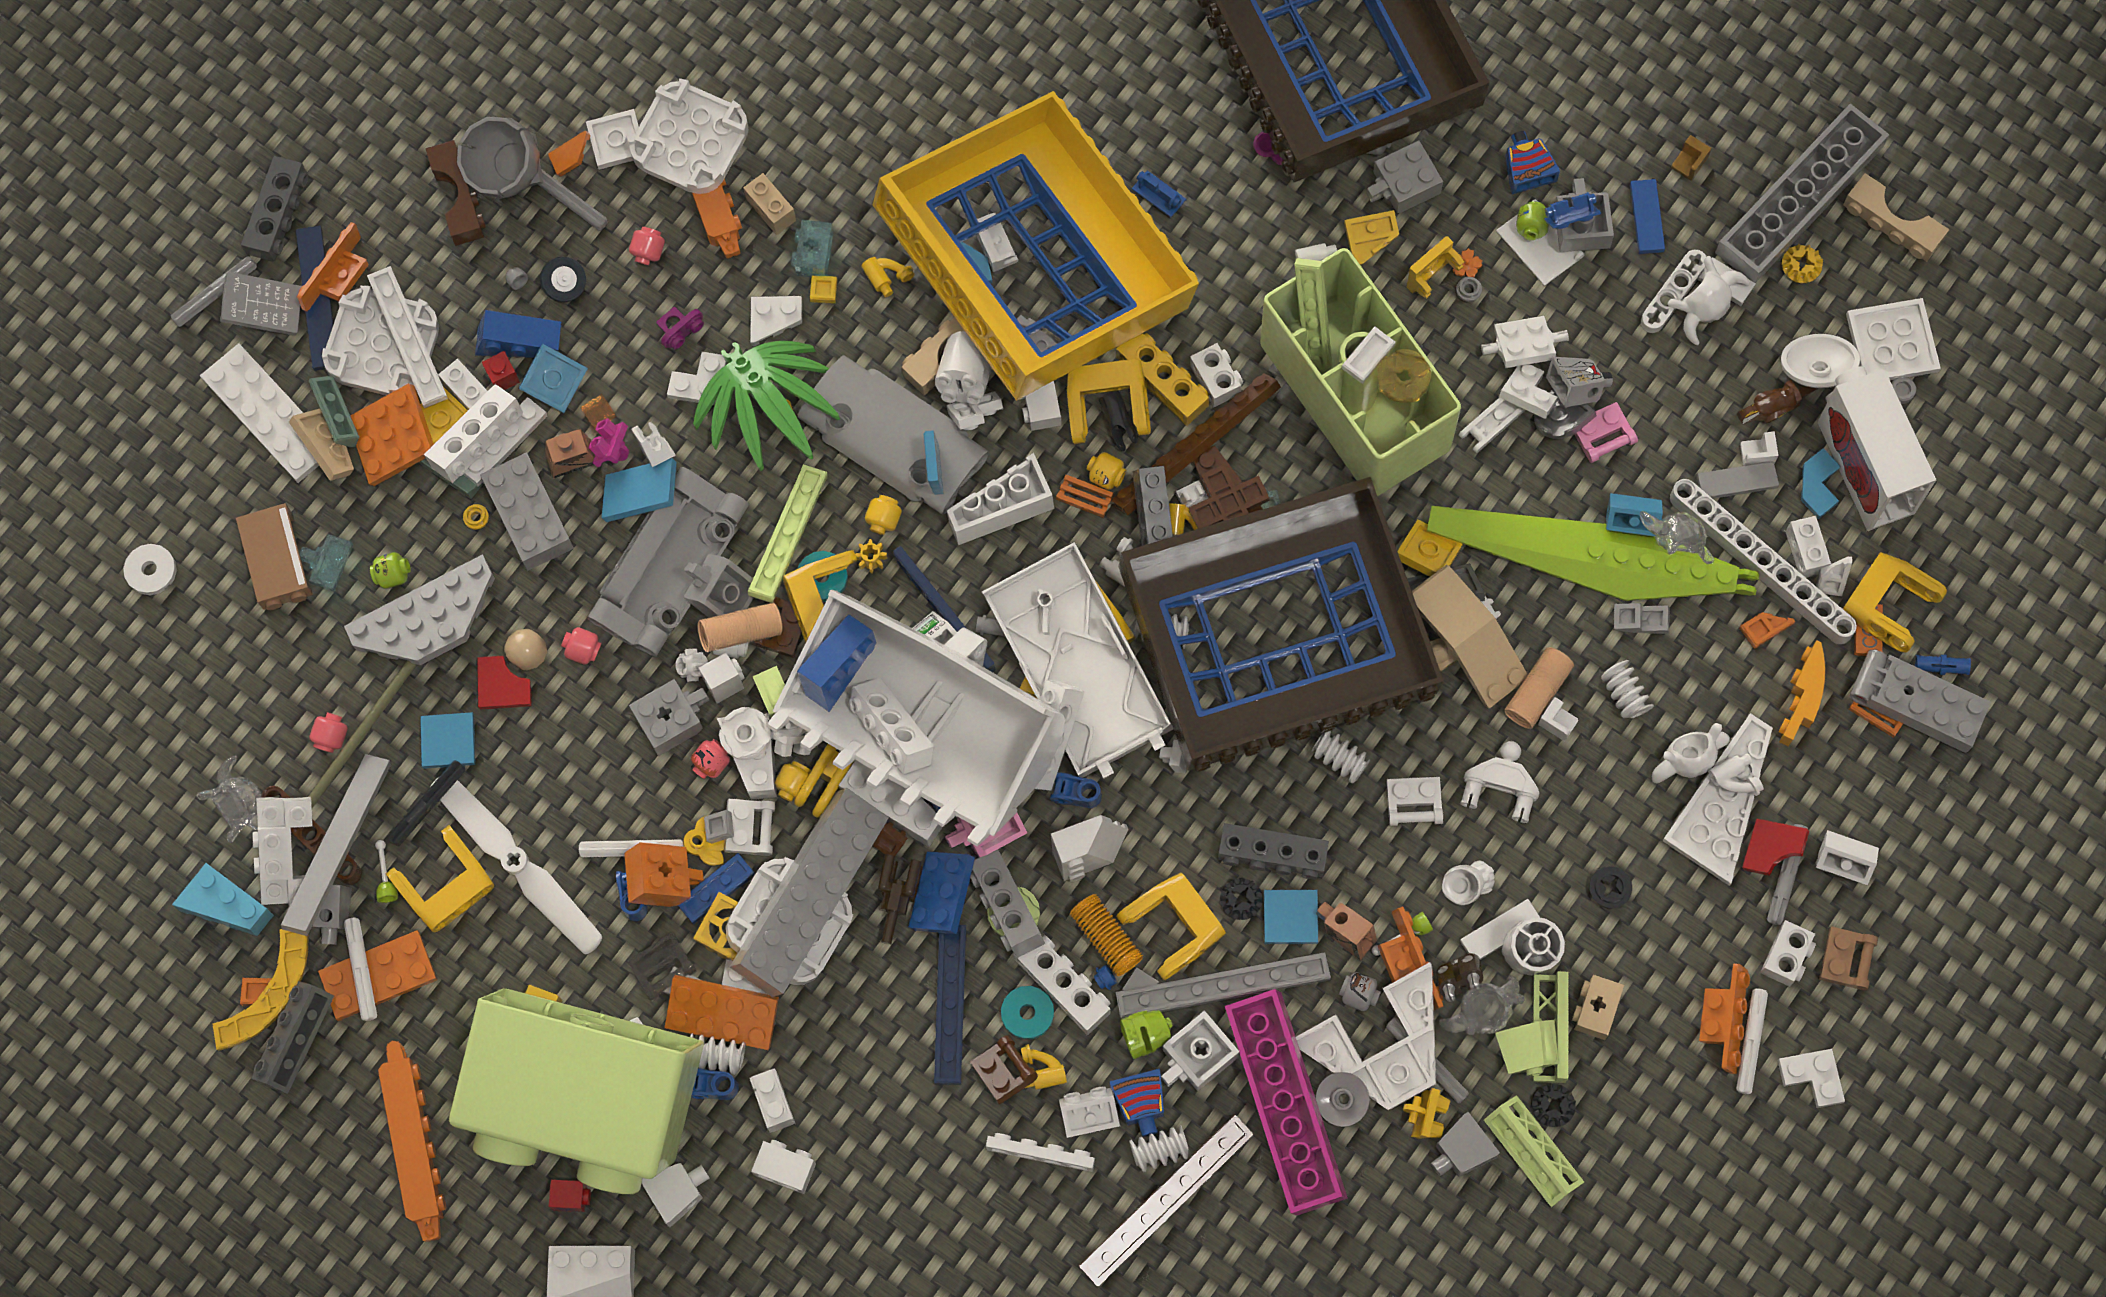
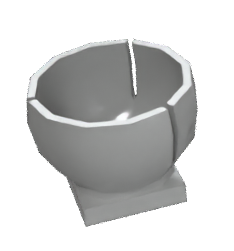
M486 117L469 126L459 141L473 147V149L458 145L457 165L464 181L484 196L512 197L527 189L528 186L543 183L539 158L540 151L537 145L536 134L531 133L514 119Z

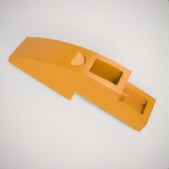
M1817 640L1812 648L1806 647L1801 658L1805 663L1801 670L1796 669L1790 683L1794 684L1791 693L1797 695L1789 708L1793 713L1790 720L1784 719L1778 731L1783 734L1779 742L1788 747L1793 741L1800 725L1810 728L1821 703L1825 683V661L1822 643Z

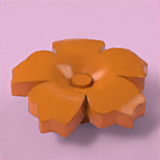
M1468 248L1466 251H1462L1460 255L1464 260L1463 268L1459 271L1454 268L1453 272L1460 277L1466 275V277L1474 278L1478 272L1477 269L1482 267V260L1478 256L1473 257L1474 251Z

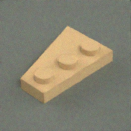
M321 409L291 417L290 425L330 481L349 476L354 468L347 447L334 442Z

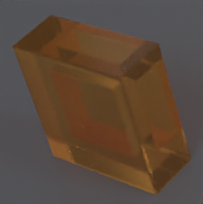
M602 394L580 407L594 430L598 422L607 418L611 421L616 417L615 412Z

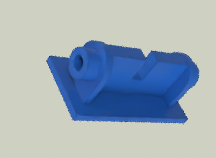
M1148 170L1145 173L1141 171L1136 178L1138 181L1132 187L1133 191L1170 218L1186 201L1185 197Z
M1587 192L1572 197L1573 207L1570 208L1568 200L1549 204V207L1545 208L1547 218H1544L1545 221L1553 229H1563L1573 222L1591 220L1593 216L1601 214V211L1593 205L1597 203L1594 193L1589 194Z

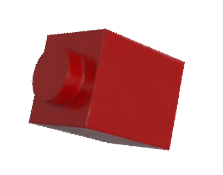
M505 351L482 361L483 367L493 386L496 384L503 390H506L520 383Z
M551 1180L548 1207L552 1211L585 1212V1205H590L591 1190L587 1189V1185L580 1181Z

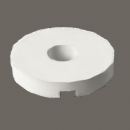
M155 544L142 545L133 550L126 558L123 568L124 577L130 587L138 593L145 595L163 592L168 585L172 584L177 572L176 561L170 552L162 546ZM149 564H155L157 567L155 573L149 576L145 575V567Z
M750 707L733 710L722 722L723 725L719 732L721 745L728 754L737 759L750 760L759 757L766 751L771 742L772 729L767 727L769 720L762 712ZM745 727H750L752 729L751 736L746 740L740 739V731Z

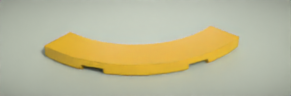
M279 929L280 951L278 965L272 980H270L264 991L260 994L258 1000L249 1008L244 1009L231 1018L213 1023L216 1050L228 1049L248 1041L269 1027L279 1017L289 1001V994L292 988L297 985L298 981L301 982L308 956V936Z

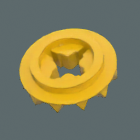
M1798 244L1792 248L1789 247L1783 256V271L1788 278L1795 282H1811L1822 271L1823 259H1821L1819 251L1811 248L1810 244L1807 246ZM1806 256V263L1810 265H1805L1804 268H1802V270L1799 271L1800 262L1796 260H1801L1802 257Z

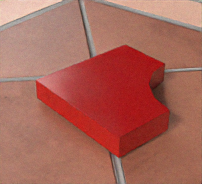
M504 656L478 657V707L480 710L532 706L530 679L520 678L511 673L507 668Z
M1756 819L1742 868L1744 871L1770 876L1774 867L1783 859L1791 856H1803L1809 830L1807 828Z

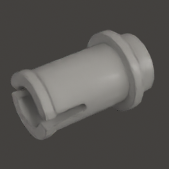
M986 615L978 617L976 632H980V635L983 636V633L1006 637L997 619L986 618Z

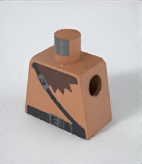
M581 429L560 434L546 441L545 456L553 479L594 465L592 462L595 454L588 449L592 440Z
M1324 902L1317 910L1316 915L1325 921L1326 933L1360 961L1377 942L1374 925L1343 903H1339L1334 909Z

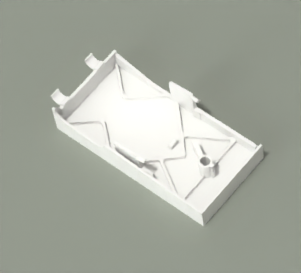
M1075 542L982 591L1038 700H1040L1046 680L1063 682L1085 691L1065 748L1079 777L1083 778L1099 769L1103 778L1114 773L1109 763L1151 742L1155 751L1165 746L1161 736L1173 730V726Z

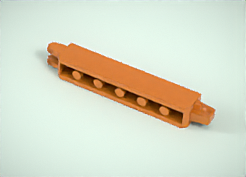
M724 179L718 188L703 194L692 193L710 244L716 247L720 246L727 259L740 254L738 230L742 229L738 215H732L730 208L734 207L730 193H724L723 186H726Z
M392 1040L386 1046L388 1063H383L378 1072L406 1218L417 1224L422 1240L430 1242L441 1238L440 1219L444 1218L443 1211L446 1210V1202L443 1194L439 1195L437 1185L441 1184L439 1169L434 1168L432 1159L436 1157L434 1143L429 1142L427 1133L431 1131V1124L428 1115L424 1116L423 1112L426 1098L423 1089L419 1090L418 1080L421 1079L420 1068L409 1057L407 1058L405 1047L399 1041Z

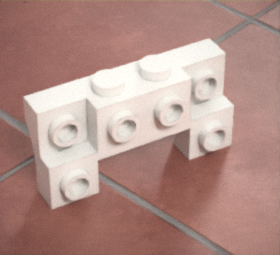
M311 797L256 798L258 832H253V848H259V858H254V873H260L261 904L288 903L290 906L305 875L293 876L291 827L312 826Z

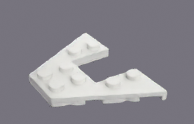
M1430 962L1383 988L1408 1033V1037L1362 1062L1338 1016L1334 1015L1298 1035L1296 1040L1299 1049L1333 1073L1348 1072L1359 1077L1365 1083L1370 1098L1387 1110H1391L1436 1085L1432 964Z

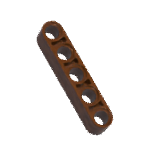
M269 786L263 791L261 798L278 795L281 798L290 797L278 786ZM313 819L312 826L291 827V833L315 855L326 832ZM310 831H317V835L313 840H306V836ZM347 854L336 877L345 885H353L360 880L362 871L354 859ZM346 866H353L351 874L342 876V870Z

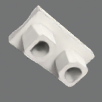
M791 721L785 725L786 728H781L778 732L772 730V739L776 740L774 753L784 757L791 756L793 748V752L797 754L810 755L811 751L800 746L808 731Z

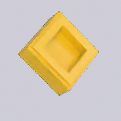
M812 275L810 302L836 303L837 277Z

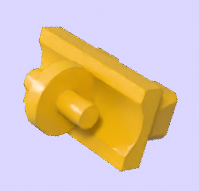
M1435 1088L1422 1092L1421 1097L1414 1096L1412 1104H1404L1403 1111L1410 1113L1408 1123L1414 1124L1411 1137L1417 1139L1442 1137L1443 1124L1433 1120L1435 1112L1446 1114L1450 1100L1440 1095L1441 1090Z

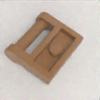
M1831 926L1819 980L1855 989L1868 990L1870 981L1867 979L1873 949L1877 946L1878 937ZM1857 943L1863 945L1857 978L1850 977L1849 973L1855 944Z

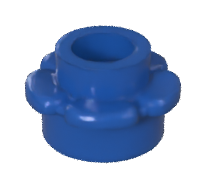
M1107 965L1100 969L1096 967L1095 981L1101 989L1106 987L1108 990H1111L1112 986L1117 983L1113 972Z

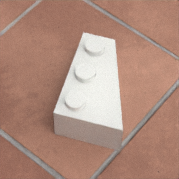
M769 713L764 714L766 718L770 721L771 717ZM725 717L717 718L720 727H722ZM750 727L743 728L740 731V739H748L752 734V729ZM772 738L766 751L759 757L750 760H741L733 757L751 800L777 797V789L774 783L776 773Z

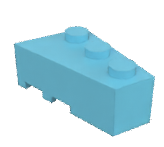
M207 863L204 864L172 904L180 912L192 914L255 936L259 935L274 916L266 907Z

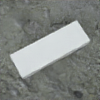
M1529 899L1463 937L1460 939V942L1468 954H1476L1481 960L1503 946L1506 934L1515 925L1531 918H1540Z

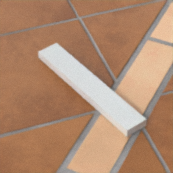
M391 266L367 275L423 407L426 408L448 399Z

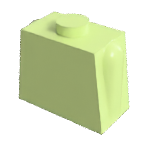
M777 666L752 676L771 718L775 714L773 709L785 686Z
M1554 1020L1538 1021L1495 1032L1509 1074L1526 1072L1527 1076L1543 1073L1542 1068L1559 1064Z

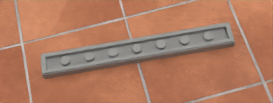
M365 754L281 923L282 930L308 936L391 766L390 760Z
M1324 952L1116 992L1120 1019H1123L1134 1013L1146 1010L1165 1012L1265 993L1273 989L1280 990L1328 981L1331 979ZM1153 991L1150 996L1141 994Z

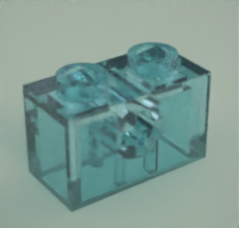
M802 220L801 229H796L795 243H798L797 252L793 251L791 266L795 267L797 276H827L834 235L832 223Z

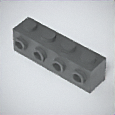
M1224 823L1218 860H1223V864L1229 866H1238L1239 863L1247 864L1249 868L1263 871L1265 868L1276 869L1275 872L1282 875H1291V872L1300 873L1303 878L1315 880L1317 877H1323L1329 841Z
M298 981L289 994V1001L285 1009L278 1017V1024L273 1034L266 1042V1049L261 1059L254 1067L252 1080L273 1090L286 1094L289 1093L334 995L314 985Z

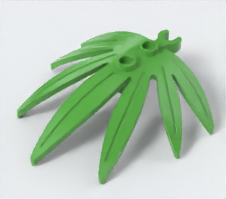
M775 341L758 345L744 354L736 342L732 343L735 349L733 353H726L723 349L721 353L728 364L712 377L700 397L693 423L696 430L716 400L712 417V445L717 450L727 418L732 392L735 390L737 415L744 439L760 471H763L760 434L755 411L749 397L750 393L778 430L809 459H813L810 445L795 413L784 396L769 380H773L791 394L836 420H840L836 410L811 386L788 372L772 367L779 366L826 373L829 368L818 362L800 356L788 355L816 352L815 348L812 345L800 342Z

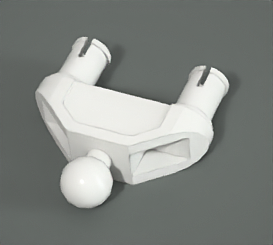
M1508 741L1501 747L1500 753L1503 759L1492 758L1465 772L1464 781L1466 786L1460 804L1467 807L1469 797H1471L1469 808L1476 809L1481 788H1492L1516 795L1518 798L1512 819L1518 822L1522 811L1521 823H1528L1532 804L1538 799L1539 790L1522 764L1514 762L1521 755L1520 746L1514 741Z

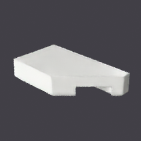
M1846 557L1821 568L1816 587L1824 594L1842 596L1852 565V557Z

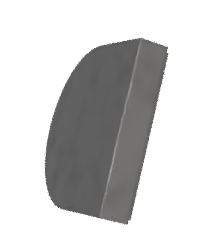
M1552 389L1549 392L1550 394L1557 396L1554 389ZM1557 396L1556 403L1546 419L1534 414V420L1537 429L1544 436L1553 439H1563L1577 433L1597 415L1596 411L1588 404L1564 407Z

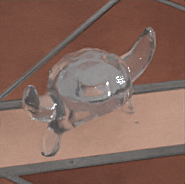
M1645 511L1640 512L1639 516L1643 525L1655 535L1658 546L1666 549L1669 555L1674 554L1676 551L1697 553L1706 564L1714 562L1712 554L1705 547L1707 534L1704 526L1697 518L1692 517L1688 513L1676 512L1671 515L1668 514L1664 519L1659 520Z
M232 756L221 764L217 774L219 784L217 788L201 791L196 794L199 800L211 798L232 828L226 838L229 843L235 840L239 832L246 825L254 830H258L256 798H261L262 796L259 787L245 777L232 778L231 770L237 761V756Z
M1508 975V981L1502 987L1481 983L1479 990H1468L1462 997L1461 1013L1448 1019H1439L1440 1026L1452 1033L1466 1030L1469 1035H1474L1475 1032L1481 1034L1498 1032L1506 1027L1513 1014L1512 1006L1514 1004H1523L1525 1001V996L1518 994L1520 991L1519 981L1516 977Z

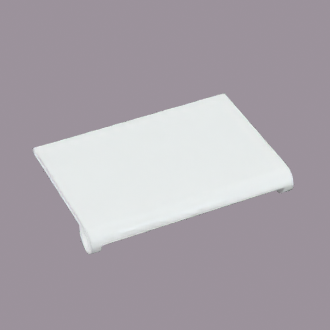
M1517 215L1496 230L1544 286L1585 255L1582 251L1560 252L1557 229H1553L1550 225L1544 237L1536 240L1525 239L1516 230Z

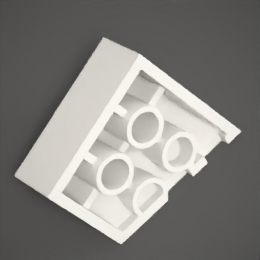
M1100 815L1051 833L1053 855L1063 880L1070 879V882L1080 880L1085 877V873L1113 863L1128 832L1127 825H1120L1118 821L1112 823L1110 818Z
M549 1246L547 1297H634L635 1250L631 1246Z

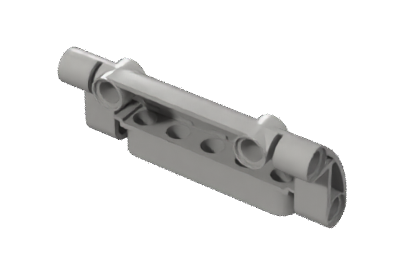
M845 355L841 356L830 367L814 387V390L836 410L840 420H836L804 402L798 413L800 420L815 430H819L826 444L831 445L904 494L908 499L912 501L924 500V503L942 515L946 514L947 510L953 505L958 490L983 466L989 456V451L968 438L966 430H960L952 419L878 370H866ZM934 430L939 443L944 494L935 495L928 482L924 431Z
M680 467L675 476L673 506L648 512L600 591L602 595L587 619L612 636L656 657L673 628L678 626L691 603L683 598L694 580L684 571L688 562L697 563L702 566L708 554L721 556L733 537L734 529L748 508L749 503L734 493H723L691 470ZM717 525L724 529L722 538L718 537L715 533ZM664 611L669 612L671 615V622L669 624H665L662 620Z

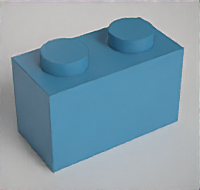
M1610 493L1606 514V530L1658 537L1663 515L1662 500Z

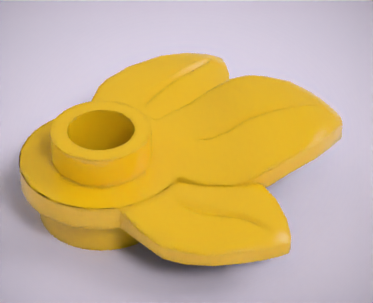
M704 817L697 821L695 829L686 833L683 839V846L687 848L688 853L698 855L707 865H722L723 855L721 851L724 850L725 840L712 844L707 842ZM693 838H698V839H700V840H701V844H700V845H695V844L693 843L692 839H693Z

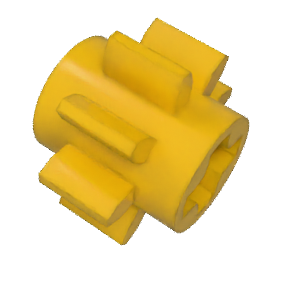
M871 539L865 545L859 543L860 553L855 554L857 560H862L859 563V569L862 570L866 567L870 573H873V569L878 567L883 569L881 560L887 559V553L881 552L883 549L882 543L878 545L873 544ZM869 553H874L873 559L869 560Z

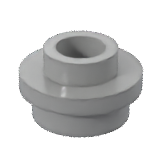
M1465 277L1458 282L1456 292L1463 301L1472 302L1480 297L1482 286L1477 279ZM1470 287L1473 289V292L1466 293L1464 289Z

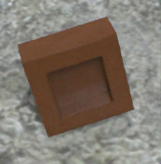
M889 822L884 825L872 846L884 854L896 856L908 838L904 830L898 832L892 828L894 824Z

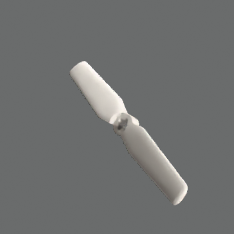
M457 780L440 801L485 853L500 860L503 868L509 874L516 876L524 896L583 954H589L594 951L602 940L600 932L546 870L529 862V857L524 850L516 846L511 832ZM513 855L516 858L519 857L520 864L518 866L514 864L509 866L511 864L510 858Z

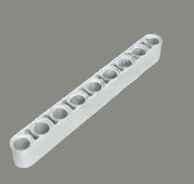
M1681 479L1676 482L1670 494V501L1676 509L1744 567L1758 572L1759 579L1832 642L1845 644L1851 639L1857 625L1847 612L1694 482L1688 479ZM1684 490L1689 494V497L1682 498L1678 495L1677 491ZM1704 507L1708 510L1709 514H1700L1697 508ZM1717 524L1726 525L1729 531H1720L1717 528ZM1737 541L1746 542L1748 548H1740L1737 545ZM1756 558H1765L1768 561V565H1760ZM1776 575H1785L1788 582H1780ZM1796 592H1805L1808 596V599H1800L1797 596ZM1816 609H1825L1828 613V616H1820L1817 613ZM1843 625L1847 628L1848 633H1840L1836 626Z

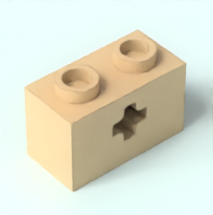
M764 173L743 187L746 200L776 235L796 221L793 207Z
M1596 975L1592 976L1590 982L1585 980L1580 996L1584 997L1582 1007L1576 1006L1572 1021L1576 1022L1574 1030L1606 1040L1624 985ZM1595 1001L1600 1002L1598 1012L1593 1011Z

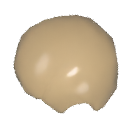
M520 629L508 637L504 645V652L511 663L522 670L537 668L544 662L547 648L545 641L535 631Z

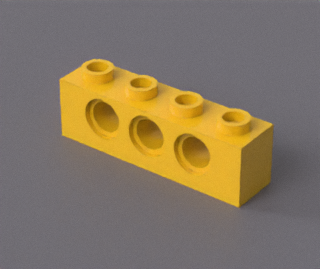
M1142 333L1119 345L1116 348V358L1119 361L1129 359L1141 360L1140 358L1144 355H1149L1153 358L1150 362H1143L1141 360L1146 386L1186 426L1209 407L1208 391L1202 385H1196L1191 380V376L1183 367L1178 368L1167 351H1161L1155 346L1156 342L1148 333ZM1162 372H1166L1171 375L1168 379H1161L1158 377V375ZM1183 389L1188 392V395L1181 397L1176 392Z

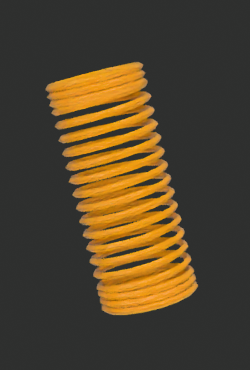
M1092 894L1079 902L1070 911V916L1073 920H1076L1075 922L1078 924V927H1081V931H1084V935H1087L1090 942H1093V946H1096L1095 949L1098 950L1101 957H1104V961H1107V965H1110L1114 974L1121 976L1135 967L1143 959V955L1139 949H1135L1136 945H1132L1133 941H1130V937H1127V934H1123L1124 930H1121V926H1118L1119 922L1115 923L1116 919H1112L1113 915H1109L1110 911H1107V907L1103 908L1104 904H1101L1097 894Z

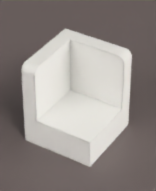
M1765 432L1761 440L1742 441L1740 444L1743 466L1772 461L1775 464L1778 458L1775 432Z
M1554 697L1540 718L1538 725L1565 742L1578 723V718L1562 709L1564 702Z

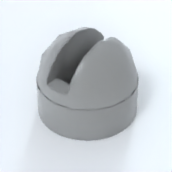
M515 267L507 271L506 281L512 289L517 290L527 283L528 275L522 269Z

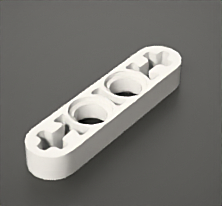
M1691 250L1684 256L1646 308L1641 318V326L1645 331L1649 333L1659 332L1676 310L1674 307L1664 306L1660 302L1662 296L1668 295L1673 299L1682 301L1705 268L1704 259L1706 255L1702 251ZM1691 260H1700L1699 265L1696 264L1690 273L1688 268ZM1678 276H1683L1687 279L1688 285L1679 287L1675 284L1674 279ZM1657 310L1661 312L1657 322L1653 324L1648 323L1649 318H1652Z

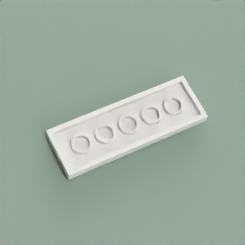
M239 343L200 375L203 381L297 483L319 466L289 423L293 415L303 412Z

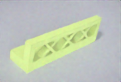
M1558 971L1556 975L1534 974L1533 1023L1542 1021L1539 1018V1012L1546 1005L1555 1013L1554 1024L1559 1064L1554 1065L1555 1076H1540L1536 1074L1533 1075V1082L1566 1083L1568 1080V972ZM1539 981L1555 982V993L1548 999L1539 991ZM1554 997L1555 1006L1550 1002ZM1539 998L1544 1002L1540 1007Z
M1517 1095L1499 1106L1484 1119L1488 1127L1551 1207L1584 1183L1583 1179ZM1513 1106L1519 1113L1520 1118L1515 1116L1509 1107ZM1528 1129L1533 1131L1537 1139H1534L1529 1134ZM1545 1151L1551 1154L1554 1161L1547 1157ZM1562 1173L1566 1174L1573 1184L1569 1185Z

